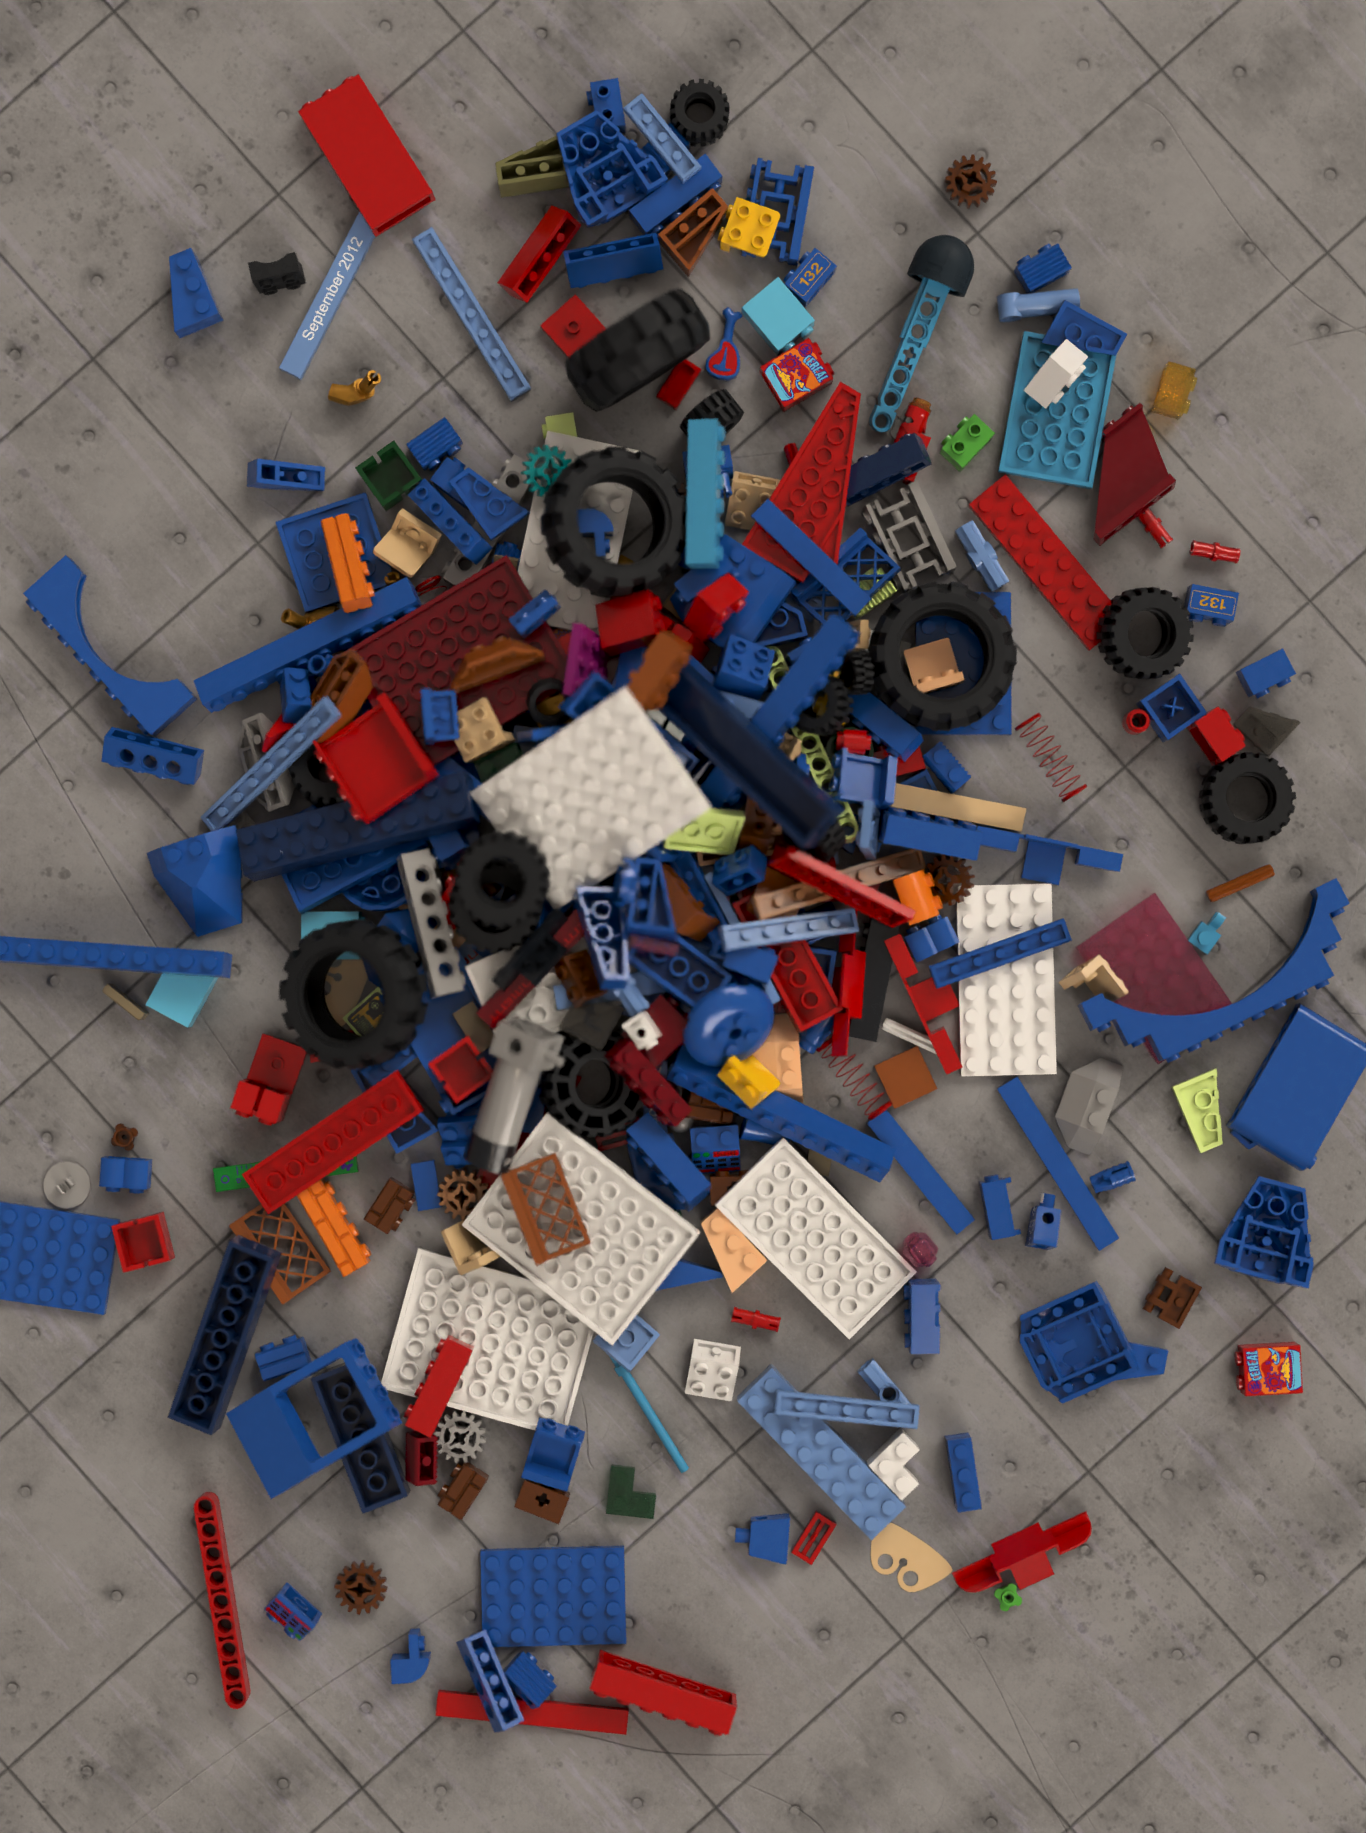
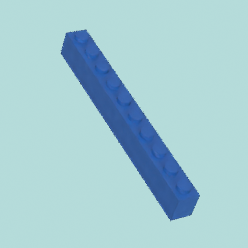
M405 577L375 592V596L371 597L372 607L358 609L350 613H345L343 608L193 680L202 705L211 713L221 711L227 705L235 701H241L247 695L264 690L268 685L276 681H281L284 668L307 669L308 662L314 655L326 657L329 654L332 656V654L340 650L351 648L353 644L372 636L422 606L414 585Z
M832 613L752 718L751 722L779 747L784 741L785 737L783 735L786 731L793 728L799 721L798 716L802 710L807 709L813 703V696L818 689L821 690L826 686L831 672L837 670L842 665L843 657L847 651L855 648L859 641L857 638L861 633L840 616ZM718 766L715 767L699 788L712 806L711 808L728 809L730 805H734L741 797L740 792L742 790Z
M0 936V962L218 978H230L232 954L222 951Z
M681 1045L674 1056L666 1079L676 1085L694 1092L719 1106L725 1107L879 1183L890 1171L895 1148L776 1090L751 1109L717 1076L723 1067H713L698 1062L683 1045Z

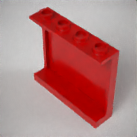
M385 692L376 697L379 701L378 705L321 744L316 740L312 741L317 749L314 751L315 755L321 763L325 762L328 766L326 773L333 782L337 781L340 788L337 789L339 794L345 801L349 800L352 805L349 808L350 812L356 820L361 819L366 824H369L439 776L436 768L398 708Z

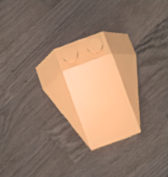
M787 1013L774 1014L772 1030L764 1044L753 1056L779 1080L780 1086L776 1091L803 1104L799 1033L796 1031Z

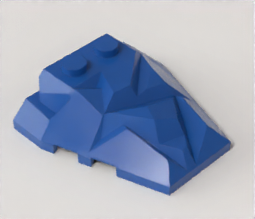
M598 110L556 133L574 207L587 228L596 226L599 223L606 224L630 210L668 181L657 160L652 155H647L637 147L638 144L633 139L630 141L621 134L620 129Z
M1258 1176L1219 1239L1214 1264L1228 1268L1233 1272L1270 1282L1309 1288L1314 1263L1313 1257L1310 1255L1309 1246L1311 1235L1308 1234L1307 1219L1309 1217L1306 1189Z

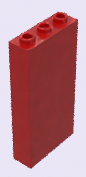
M359 74L346 78L335 89L326 90L322 97L314 102L309 101L305 103L301 110L298 111L303 123L375 237L436 200L433 191Z

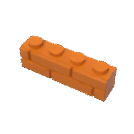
M347 513L337 515L334 518L322 519L321 525L344 612L350 613L358 609L372 607L371 597L375 596L372 583H367L366 576H369L370 573L366 561L362 562L361 555H365L361 541L356 540L355 535L359 534L356 520L351 521Z
M323 1178L298 1194L297 1197L342 1276L345 1277L371 1261L369 1259L371 1252L365 1243L361 1244L357 1238L360 1235L353 1222L349 1224L345 1217L348 1212L341 1201L337 1203L333 1196L336 1193L330 1181L325 1182Z

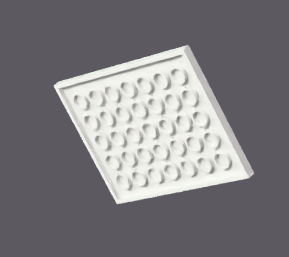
M626 686L471 792V796L497 831L502 833L512 831L515 832V835H524L529 838V842L532 844L536 843L540 847L538 850L541 854H545L547 858L546 864L547 867H550L551 873L549 876V881H551L546 899L554 909H559L573 900L576 887H592L617 871L618 865H624V862L621 861L622 857L635 859L712 807Z
M547 1112L514 1155L510 1169L512 1170L556 1152L591 1244L536 1266L500 1175L463 1222L462 1226L608 1343L613 1345L701 1232L582 1137L570 1131L568 1126H563ZM553 1159L544 1162L539 1172L553 1177L556 1171ZM539 1165L532 1167V1169L537 1171ZM528 1170L517 1173L521 1183L528 1186L531 1185L535 1176L534 1173ZM557 1172L555 1179L561 1181ZM537 1175L532 1188L546 1193L551 1180ZM553 1182L548 1195L562 1200L565 1193L564 1187ZM522 1187L523 1190H524V1193H525V1195H526L527 1192H528V1189ZM531 1191L527 1198L529 1205L539 1209L544 1196ZM566 1195L564 1201L570 1204L568 1197ZM546 1198L541 1210L555 1216L560 1203ZM562 1204L557 1217L571 1222L574 1215L572 1208ZM532 1210V1213H533L534 1218H535L537 1212ZM539 1214L536 1221L538 1228L548 1231L553 1219ZM575 1218L573 1224L579 1226ZM555 1220L550 1233L564 1238L569 1226ZM571 1227L566 1240L578 1243L583 1241L584 1238L581 1231ZM541 1233V1236H542L543 1241H544L546 1235L543 1234V1233ZM548 1236L545 1243L548 1253L559 1250L562 1241ZM564 1243L562 1249L565 1248V1247H568V1246H570V1245Z
M418 1248L381 1384L387 1390L418 1398L414 1394L420 1382L425 1384L429 1376L425 1374V1371L430 1361L435 1362L439 1355L435 1350L441 1338L446 1340L448 1335H451L474 1346V1349L449 1399L448 1407L531 1430H536L539 1417L553 1419L557 1423L568 1426L594 1331L527 1277L487 1266H482L460 1275L451 1256Z

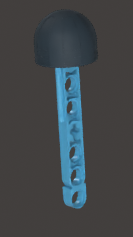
M950 235L932 237L921 244L913 257L907 274L921 284L899 336L901 341L879 393L878 405H874L870 415L869 424L874 431L886 432L891 428L897 414L894 411L900 407L923 348L927 347L947 295L965 297L974 273V259L968 246L957 237ZM927 294L928 296L936 297L937 299L935 301L932 298H925V295ZM924 302H929L932 306V312L928 316L923 315L920 310ZM916 324L920 325L923 329V334L920 338H914L911 333L912 327ZM911 348L910 353L913 354V357L907 358L905 365H909V368L899 366L898 362L904 363L906 358L903 351ZM898 369L902 370L905 374V378L901 383H896L893 379V374ZM888 392L894 393L896 397L895 403L891 406L886 405L884 402V396ZM880 414H883L887 419V423L883 428H878L875 424V419Z

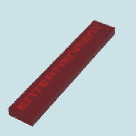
M577 909L568 916L566 923L554 935V938L568 952L584 936ZM520 974L506 991L499 988L479 1008L476 1014L494 1030L499 1025V1022L503 1021L535 986Z

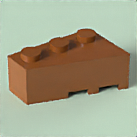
M713 188L658 234L660 245L688 278L728 210V205Z
M660 632L642 656L645 661L638 672L633 670L629 675L632 680L627 688L643 711L659 710L665 705L668 699L666 695L670 688L674 687L678 682V674L681 668L691 658L690 652L693 646L672 632Z
M661 862L676 934L680 933L696 941H702L720 923L719 920L708 916L702 909L705 904L701 900L697 902L688 891L690 887L674 869Z

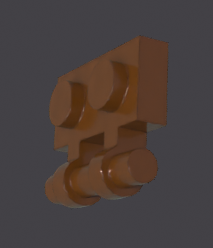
M1165 1267L1162 1274H1158L1155 1280L1157 1283L1151 1294H1147L1145 1298L1147 1301L1142 1309L1151 1313L1155 1305L1160 1307L1161 1309L1157 1317L1180 1329L1202 1287L1181 1275L1178 1276L1175 1283L1170 1281L1169 1279L1174 1271ZM1166 1286L1171 1291L1164 1302L1159 1297Z

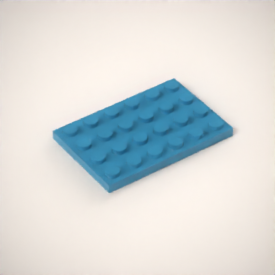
M1024 331L998 472L1092 489L1116 356L1081 350L1088 356L1083 363L1086 368L1069 388L1066 385L1063 387L1062 391L1065 394L1056 405L1051 402L1045 409L1028 395L1024 389L1059 346L1041 343L1045 336L1044 334Z

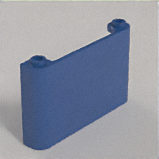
M459 950V962L457 964L459 972L462 971L465 977L464 990L433 999L430 997L429 989L427 992H423L421 1002L427 1004L424 1022L416 1026L417 1036L411 1042L413 1050L441 1097V1100L438 1102L445 1114L450 1112L451 1115L482 1099L490 1080L460 1102L454 1104L443 1088L446 1084L443 1080L439 1083L427 1066L431 1061L466 1037L452 1014L472 1001L478 1010L481 1007V1003L465 969L467 964ZM444 964L439 966L440 974L448 976V967ZM423 965L417 968L419 975L424 974ZM381 988L380 991L382 994L378 997L381 1003L383 1004L384 995L383 988ZM490 1048L475 1057L478 1061L484 1057L492 1070H494L498 1057L489 1053Z
M1301 1003L1296 1004L1226 1126L1297 1170L1311 1169L1317 1160L1315 1155L1366 1067V1043Z

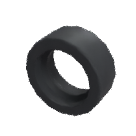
M554 678L540 679L528 691L526 698L528 711L533 719L543 726L561 725L568 720L569 716L562 710L554 715H543L537 709L536 700L540 693L548 689H556L563 695L564 683Z

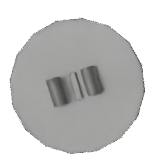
M71 1161L60 1162L52 1166L46 1173L43 1182L44 1193L47 1199L56 1207L63 1209L75 1208L82 1204L89 1196L91 1178L87 1170L80 1164Z

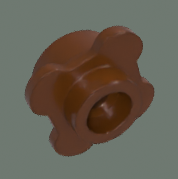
M122 1123L117 1124L111 1144L124 1147L125 1150H132L134 1148V1138L138 1136V1130L136 1128H127Z

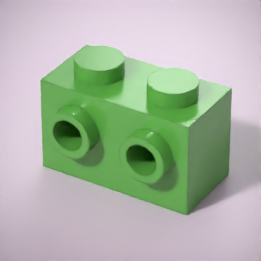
M975 414L970 419L966 416L957 425L959 430L954 436L949 434L941 442L943 447L940 454L959 472L966 467L995 434Z

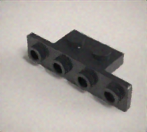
M558 908L549 913L543 923L531 934L520 949L513 953L512 958L504 967L497 971L492 981L503 991H506L515 979L522 974L537 987L568 952L554 938V935L566 923L568 917Z

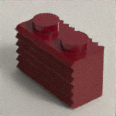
M417 1431L406 1432L405 1480L414 1486L436 1484L438 1482L436 1480L438 1477L436 1475V1469L438 1468L436 1466L438 1463L436 1461L438 1458L436 1456L438 1454L436 1451L438 1443L436 1441L438 1438L434 1435L430 1438Z

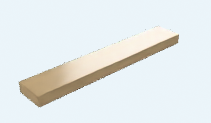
M899 783L895 785L894 804L891 805V807L1022 832L1026 808Z

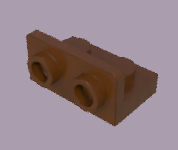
M587 949L563 956L554 967L556 976L563 984L567 997L572 1002L574 1008H578L585 1001L600 997L608 992V989H600L593 962Z

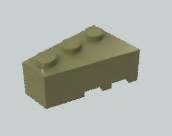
M556 136L544 142L541 140L536 143V146L524 152L521 150L495 163L501 198L569 187Z

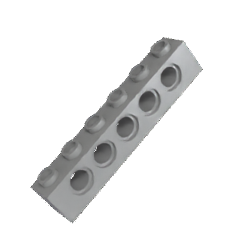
M514 454L511 459H506L501 468V471H503L502 476L499 480L495 479L492 485L521 506L529 493L531 484L523 483L527 479V475L521 474V471L526 470V466L522 465V462L525 460ZM510 478L520 480L516 488L507 486V481ZM471 520L470 524L493 549L477 565L472 562V567L467 571H463L459 567L460 563L468 558L456 547L454 550L456 555L453 561H448L443 568L444 581L455 586L484 569L494 554L497 543H500L506 531L491 541L477 520Z
M429 849L401 854L396 860L430 997L433 999L458 993L464 990L465 977L462 971L459 972L457 964L459 962V953L457 948H453L451 939L454 937L452 926L447 924L445 916L448 914L445 901L441 900L440 896L442 885L440 879L436 878L435 857L433 854L430 855ZM416 871H421L425 874V882H420L416 879ZM422 894L430 896V906L422 902ZM429 917L436 920V929L428 926L427 919ZM434 941H439L443 945L442 953L434 950ZM440 964H444L448 967V976H443L440 974Z

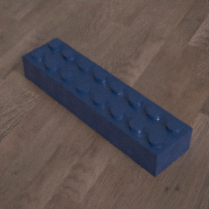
M240 1235L229 1240L168 1418L211 1436L221 1428L282 1252Z

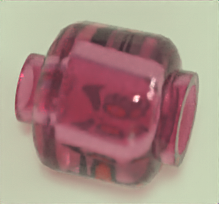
M913 1232L904 1239L902 1251L913 1266L929 1267L936 1261L938 1246L928 1234Z

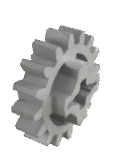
M454 1410L453 1417L446 1414L444 1416L446 1422L439 1421L437 1424L441 1430H435L434 1435L440 1437L436 1442L438 1443L437 1445L442 1446L438 1452L440 1454L446 1452V1460L452 1456L455 1463H458L460 1458H463V1461L467 1463L468 1456H471L473 1459L477 1457L476 1450L482 1452L483 1447L480 1443H486L487 1438L481 1435L486 1432V1428L479 1427L482 1420L475 1421V1414L472 1413L469 1417L466 1416L467 1412L463 1411L461 1415H458V1412ZM457 1421H464L469 1424L461 1425ZM448 1427V1431L451 1434L450 1438L445 1441V1430ZM457 1432L459 1434L467 1432V1434L464 1437V1441L462 1439H456L454 1441ZM476 1432V1443L473 1446L470 1438ZM453 1448H460L464 1452L455 1451Z

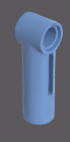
M1074 288L1027 294L1011 292L998 295L999 321L1013 322L1028 317L1056 315L1064 300L1080 308L1079 290Z

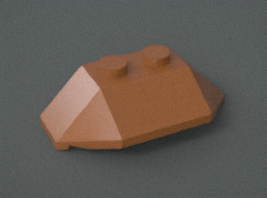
M506 636L497 638L492 641V645L486 647L479 645L471 648L470 653L465 654L453 679L451 688L455 690V694L545 661V655L542 651L511 637L508 639Z
M350 649L347 652L334 656L311 694V709L323 697L328 696L342 714L316 740L320 743L352 723L373 688L367 663L355 650Z

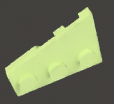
M1216 1068L1171 1086L1199 1153L1223 1144Z

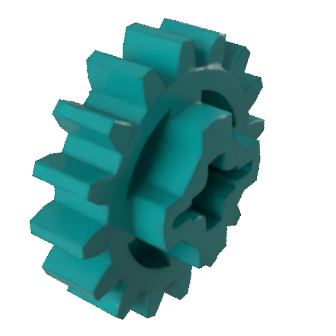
M543 445L542 450L539 447H535V454H526L529 461L522 462V465L526 466V470L521 471V474L527 475V479L523 483L531 484L529 491L534 492L537 490L538 497H542L544 493L546 496L550 485L554 483L559 473L572 461L571 459H564L565 451L557 453L558 446H552L550 449L549 445ZM554 458L558 460L560 466L554 462ZM539 459L538 465L534 468L535 462ZM544 469H551V474H544ZM534 476L541 481V485L537 483Z

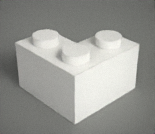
M1066 339L1048 358L1024 391L1045 409L1051 402L1056 405L1065 394L1062 391L1063 387L1066 385L1069 388L1086 368L1083 363L1088 356Z
M900 1428L866 1461L868 1466L901 1500L919 1485L917 1478L904 1465L920 1449L906 1432Z

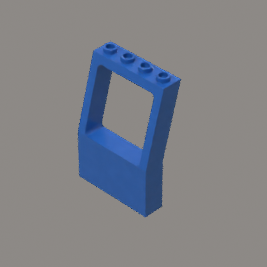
M357 1338L341 1344L226 1413L270 1499L283 1494L324 1468L402 1424L398 1410L389 1399L387 1389L381 1384L375 1367L370 1363L365 1354L364 1346ZM342 1358L373 1414L376 1425L321 1457L292 1405L287 1391L289 1388Z

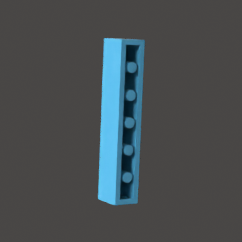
M717 419L688 420L686 565L690 569L719 568L720 561H723V547L720 546V537L724 535L723 522H720V513L724 512V500L721 498V489H724L725 481L724 475L721 474V465L725 464L724 450H721V441H725V428Z

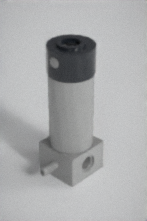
M526 1018L499 1022L489 1053L498 1058L475 1125L471 1130L463 1153V1158L468 1163L493 1173H506L509 1171L542 1070L553 1069L554 1065L561 1067L564 1064V1058L558 1055L564 1037Z

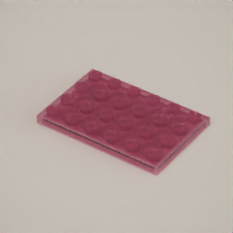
M1156 893L1151 894L1076 946V949L1085 961L1100 954L1109 963L1114 974L1123 981L1128 993L1113 1001L1121 1006L1159 1015H1190L1217 1010L1232 1004ZM1145 1036L1144 1038L1146 1042H1144L1143 1045L1150 1053L1156 1064L1159 1065L1166 1059L1159 1062L1147 1037Z

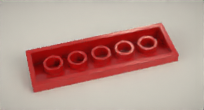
M779 844L775 846L768 865L891 928L913 920L916 911L791 846L788 848Z
M752 894L731 905L740 923L758 921L756 915L746 910ZM806 940L765 946L775 950L774 955L779 956L770 980L798 1033L843 1010L842 1007H839V1000Z

